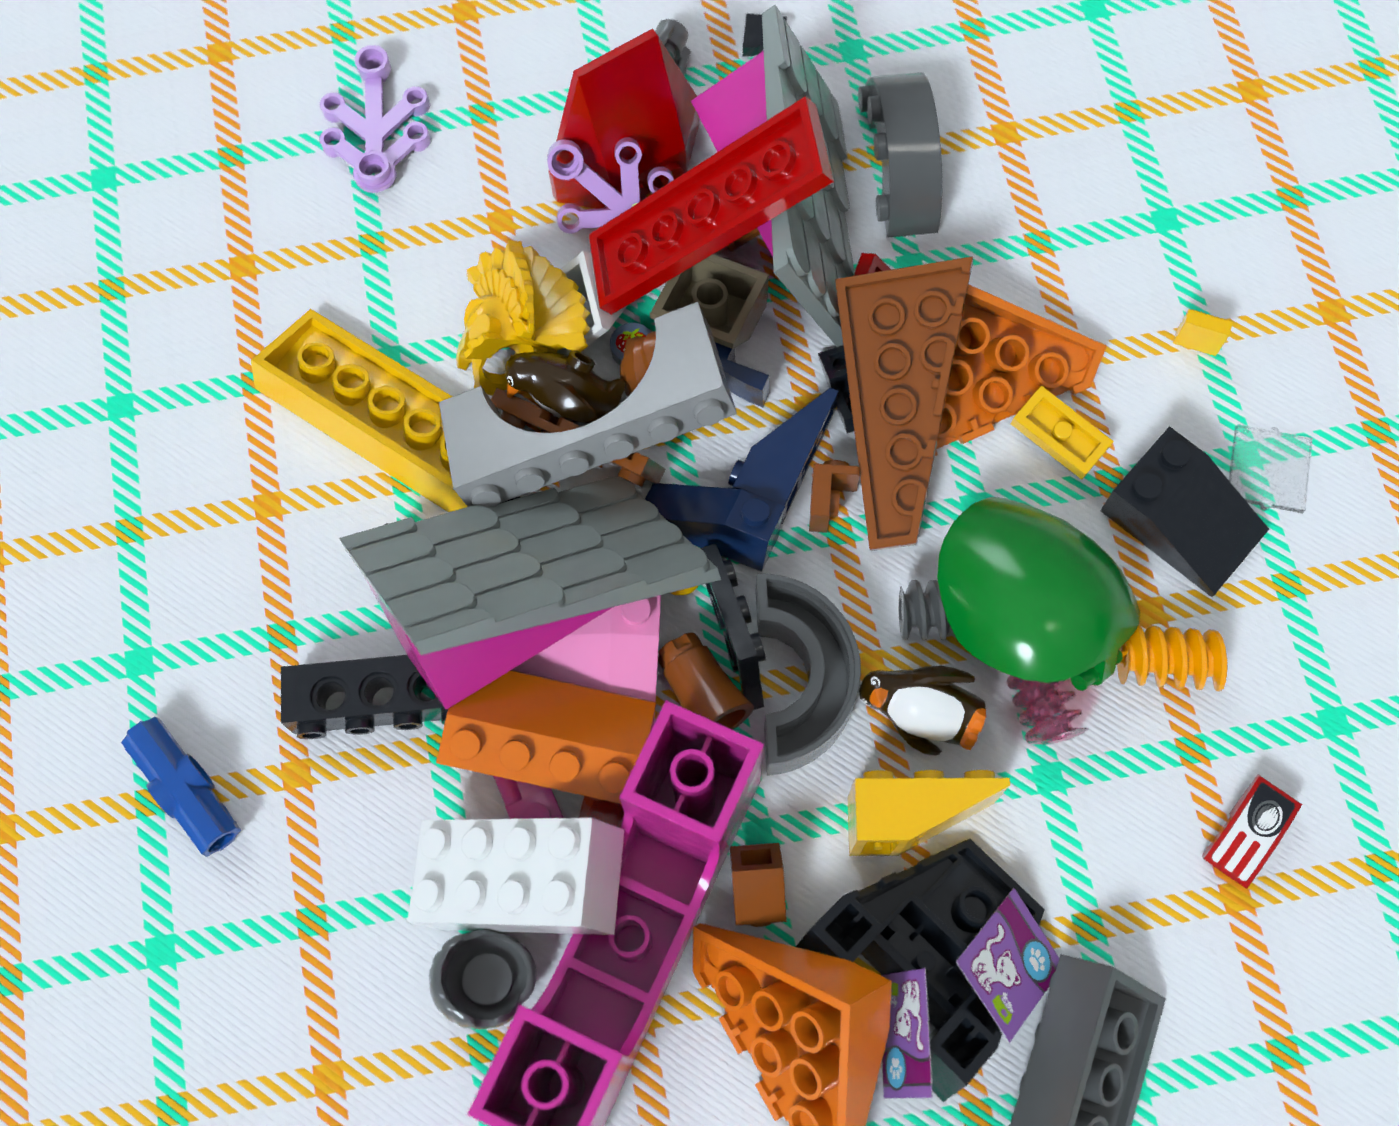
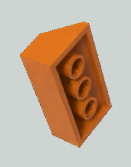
M510 670L448 709L436 763L621 804L619 797L650 734L656 702Z

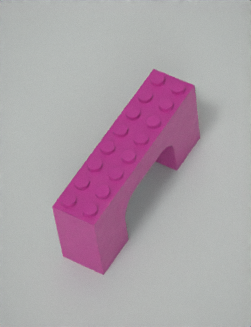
M667 700L665 701L619 797L624 810L621 829H624L615 933L614 935H572L550 982L537 1003L531 1009L519 1005L467 1113L468 1116L488 1126H605L693 932V926L697 923L730 850V846L759 786L764 750L763 743Z

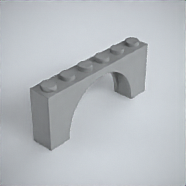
M695 302L654 318L656 327L655 349L643 379L619 406L605 416L585 426L555 433H536L516 428L501 419L500 412L482 386L440 401L439 407L453 489L468 507L474 505L495 507L499 503L526 493L538 491L542 487L568 477L581 475L592 468L616 459H623L637 451L658 443L668 442L677 436L703 426L716 424L722 419L737 414L712 331L699 303Z

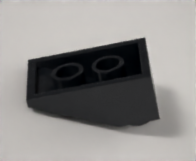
M1170 426L1117 485L1100 510L1211 597L1218 592L1269 530L1212 459Z

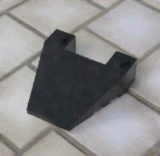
M968 839L919 861L917 865L902 872H894L885 876L879 882L857 891L856 889L843 895L809 929L795 947L852 962L861 954L881 975L926 968L928 1021L935 1028L929 1035L932 1091L942 1102H945L968 1085L997 1050L1003 1034L956 961L1013 888L1017 891L1038 926L1045 909L971 839Z

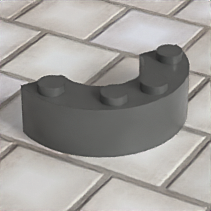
M922 72L869 77L866 85L859 86L858 102L860 112H867L869 129L877 128L878 132L874 134V154L876 161L882 160V195L876 196L878 222L885 221L887 238L938 233L942 207V158L937 112L929 81Z
M756 574L755 595L759 636L774 638L792 647L804 662L808 676V685L796 702L785 710L765 715L764 739L768 776L801 768L820 757L835 743L847 725L853 710L860 684L861 664L859 649L850 625L839 609L826 596L813 587L793 578L774 574Z

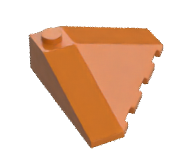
M968 285L936 449L956 440L964 444L995 430L993 424L1016 415L1041 385L1055 396L1069 390L1071 394H1077L1090 388L1107 346Z
M702 923L693 926V973L702 989L710 985L715 988L717 997L725 1006L726 1014L718 1019L738 1054L745 1050L751 1053L754 1064L762 1073L763 1080L756 1083L755 1086L773 1119L777 1121L784 1117L789 1122V1126H866L890 1029L892 981L849 960Z

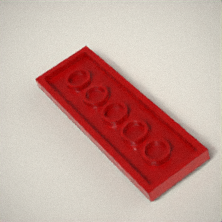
M804 96L590 233L589 239L600 309L611 315L833 183L834 179L816 104Z

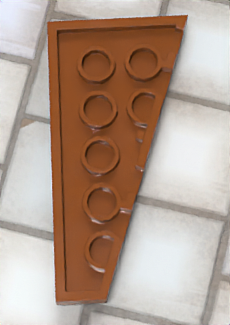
M973 256L835 279L870 551L913 546L918 543L973 265Z

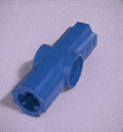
M155 716L149 720L140 721L129 729L121 743L125 747L126 752L135 761L137 767L148 779L149 783L146 784L148 791L157 804L171 818H176L199 852L208 857L217 851H222L231 844L241 831L240 827L232 818L228 809L212 791L215 785L208 774L190 754H185L163 722Z

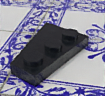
M717 544L702 547L700 549L704 551L707 558L718 568L721 580L706 583L705 585L720 630L726 628L723 631L733 673L739 672L741 692L754 705V710L763 708L764 701L758 662L766 660L765 652L758 632L750 634L746 624L751 623L752 620L745 596H735L733 587L738 586L733 564L730 559L722 561Z

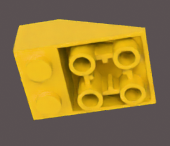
M886 770L866 771L863 773V778L854 779L847 797L849 856H899L993 805L1009 788L1010 778H995V772L991 770L967 771L964 773V778H944V772L939 770L917 771L913 773L914 778H893V772Z

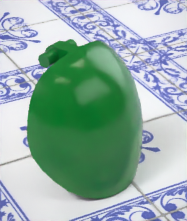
M989 497L968 507L952 523L943 540L939 553L937 574L941 601L948 623L957 641L971 655L994 669L1023 680L1049 683L1066 681L1071 678L1073 686L1080 691L1086 690L1091 685H1100L1114 674L1116 665L1123 660V655L1119 650L1120 647L1130 639L1140 624V610L1123 572L1094 540L1061 518L1027 504L1000 497Z

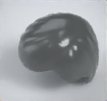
M478 930L456 935L446 941L442 949L433 958L429 971L430 994L439 1012L449 1021L457 1023L461 1027L481 1030L503 1026L513 1019L519 1005L528 1000L533 993L537 979L536 965L529 950L509 935L492 930Z

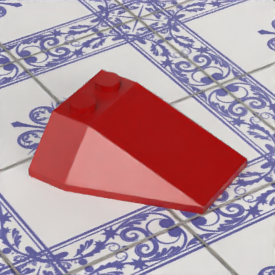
M653 28L573 71L556 142L559 140L575 142L582 151L583 162L621 194L620 165L615 159L614 148L616 143L622 138L628 137L636 140L640 145L642 153L638 164L640 201L651 193L647 177L652 169L665 167L671 171L674 180L687 172L699 128V116L691 102L697 95ZM626 146L620 151V156L626 160L632 159L636 154V150L631 146ZM563 150L558 153L556 158L560 163L568 164L573 160L574 156L570 151ZM549 170L552 193L557 202L575 204L592 209L608 208L574 178L561 180L556 178ZM663 175L657 176L653 181V185L661 188L668 184L669 179Z

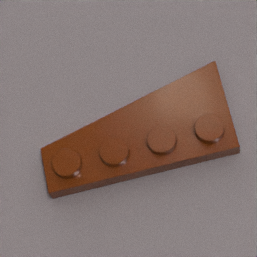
M496 388L491 398L496 408L502 411L501 419L524 430L527 423L541 429L540 433L563 432L581 427L564 418H558L552 413L517 396L508 398L507 392ZM637 452L623 459H616L610 462L621 467L618 473L619 477L640 487H643L646 480L655 484L659 483L666 470L650 458Z

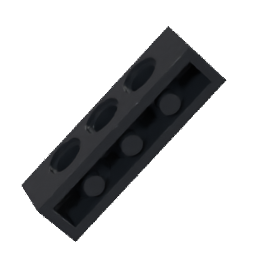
M408 655L281 667V724L293 734H297V737L301 739H319L326 737L327 731L345 729L347 734L363 735L374 732L375 726L393 725V728L397 730H414L421 728L423 722L441 720L442 724L445 725L448 709L444 708L437 697L430 701L420 700L421 691L428 684ZM385 687L394 689L392 698L386 704L373 705V698L380 689ZM345 692V699L341 706L334 710H326V702L332 694Z

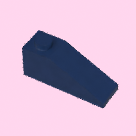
M832 388L826 390L752 446L745 462L738 459L732 469L728 485L733 486V489H743L785 506L781 524H783L835 413L838 391Z
M653 483L645 497V500L654 504L658 512L668 522L676 525L681 530L682 535L693 545L702 548L717 544L721 556L761 572L779 537L785 506L743 489Z

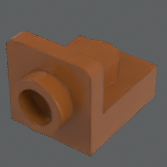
M828 460L823 464L814 463L809 520L810 532L827 533L829 517L838 518L840 491H857L860 467L850 466L849 463L842 460Z

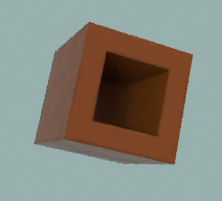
M780 843L730 846L736 926L765 927L772 923L787 922L784 867Z

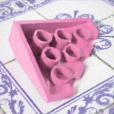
M661 595L609 609L512 670L655 702ZM654 711V716H653V721H652L651 730H652V728H653V726H654L655 711Z

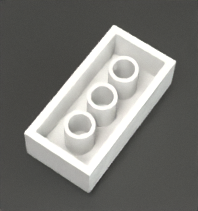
M594 818L422 820L407 922L454 931L492 930L496 932L614 935L624 829Z

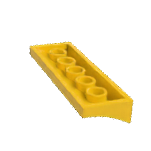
M309 309L251 359L256 390L445 511L452 512L468 507L453 489L439 402L451 398V395L312 309Z

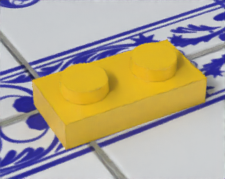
M1042 385L1010 423L1081 480L1114 442Z

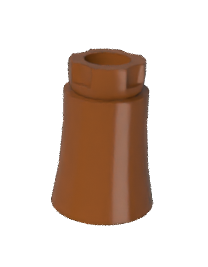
M685 633L669 641L658 651V662L664 670L663 675L682 708L732 730L742 724L753 712L754 705L734 685L720 667L709 648L702 645L695 633Z

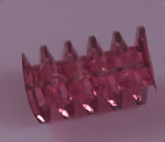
M1011 675L1007 678L1006 683L1010 689L1020 690L1014 695L1012 699L1013 704L1018 708H1027L1020 714L1019 722L1023 726H1034L1025 735V740L1028 744H1054L1077 737L1088 730V728L1072 727L1071 723L1083 715L1081 709H1066L1065 704L1077 695L1075 691H1060L1059 685L1065 681L1044 683L1023 680Z

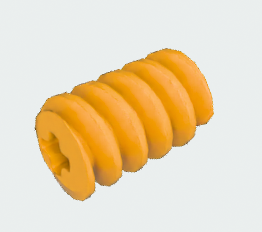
M1138 625L1137 630L1130 639L1119 649L1123 655V660L1117 665L1120 683L1123 685L1126 683L1129 672L1132 671L1135 672L1138 686H1144L1148 674L1154 673L1158 687H1164L1168 674H1173L1175 686L1178 689H1183L1188 675L1193 677L1194 686L1197 690L1204 688L1207 677H1212L1213 686L1216 691H1222L1225 687L1228 671L1226 647L1221 634L1216 630H1207L1202 635L1199 630L1189 628L1182 634L1179 628L1169 627L1163 634L1158 626H1150L1144 632L1141 626Z

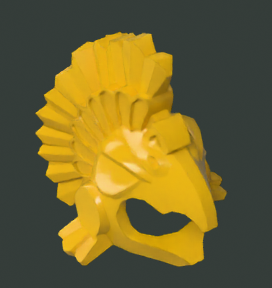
M508 240L505 251L495 247L492 254L488 252L480 253L478 265L466 269L468 281L473 284V290L478 298L471 299L466 307L464 315L465 330L458 345L456 363L457 368L466 371L472 362L474 388L482 386L487 395L493 396L496 388L504 391L507 390L505 373H489L483 369L486 359H490L500 349L513 348L515 353L518 354L528 352L557 353V350L563 348L582 352L588 347L584 337L590 330L586 322V318L590 314L584 306L586 298L578 292L579 286L573 280L569 279L561 269L554 267L546 257L539 256L532 246L523 248L522 241Z

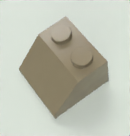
M712 254L666 282L650 312V318L654 319L698 302L712 331L714 341L734 349L751 338L767 306L769 274Z

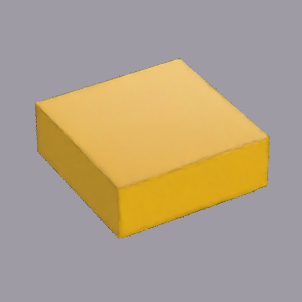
M1189 309L1176 330L1173 343L1216 356L1228 339L1233 322Z

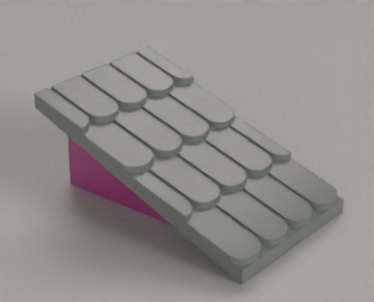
M773 5L762 13L764 51L701 93L691 102L717 152L804 96L816 104L834 182L759 226L758 230L773 257L774 274L836 347L843 345L835 279L854 276L855 273L845 212L850 209L842 163L847 158L839 104L802 45H800L785 19L783 20L781 12L776 5Z
M618 477L605 478L561 492L551 488L500 503L495 507L474 505L417 522L414 521L413 517L339 538L346 552L364 575L409 659L446 710L615 606L721 580L718 568L707 558L704 551L687 540L682 535L681 530L673 523L668 522L658 512L654 504L646 501L637 493L635 487L630 482Z

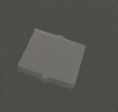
M1237 424L1234 430L1229 481L1247 503L1260 505V508L1264 511L1269 508H1276L1303 514L1306 511L1313 438L1283 433L1277 427L1267 430Z

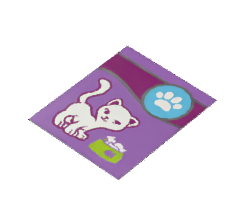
M1013 888L956 963L1010 1043L1049 988L1051 977L1056 971L1059 962V956L1015 888Z
M926 968L881 975L892 981L890 1029L882 1057L884 1098H933Z

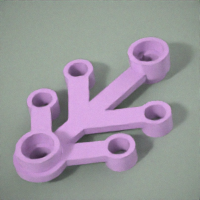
M369 45L361 48L355 56V65L359 76L365 81V118L345 103L344 98L338 93H328L320 101V108L325 119L330 122L340 121L365 141V152H361L348 143L344 133L338 128L324 130L320 135V143L327 156L341 157L354 168L353 177L359 188L366 192L377 193L388 189L393 184L396 178L395 166L411 151L425 150L429 146L431 139L425 124L411 122L405 126L403 136L385 151L383 141L411 115L422 116L427 113L430 103L427 93L423 88L411 87L404 92L403 99L383 116V82L387 80L391 72V65L383 48ZM415 99L422 100L417 104H411V102ZM333 105H340L335 110H328ZM415 134H422V137L419 139H411ZM333 140H340L336 145H328ZM375 172H380L377 175L371 176Z
M628 137L622 138L616 143L614 148L615 159L620 165L622 194L583 162L582 151L575 142L559 140L552 144L547 154V164L550 172L561 180L574 178L608 207L581 210L575 204L563 205L557 213V223L563 232L573 234L580 229L601 227L631 208L632 204L640 202L638 164L642 153L640 145L636 140ZM631 146L636 150V154L632 159L626 160L620 156L621 149ZM563 150L570 151L574 156L573 160L568 164L560 163L556 158L559 152ZM656 167L649 172L647 183L652 194L661 189L653 185V181L657 176H666L669 179L668 183L674 180L669 169ZM571 212L576 214L579 219L575 224L568 225L563 222V216Z

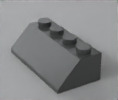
M1061 954L1056 971L1050 980V992L1042 1019L1035 1031V1043L1027 1070L1020 1081V1093L1009 1126H1131L1166 998L1113 966Z

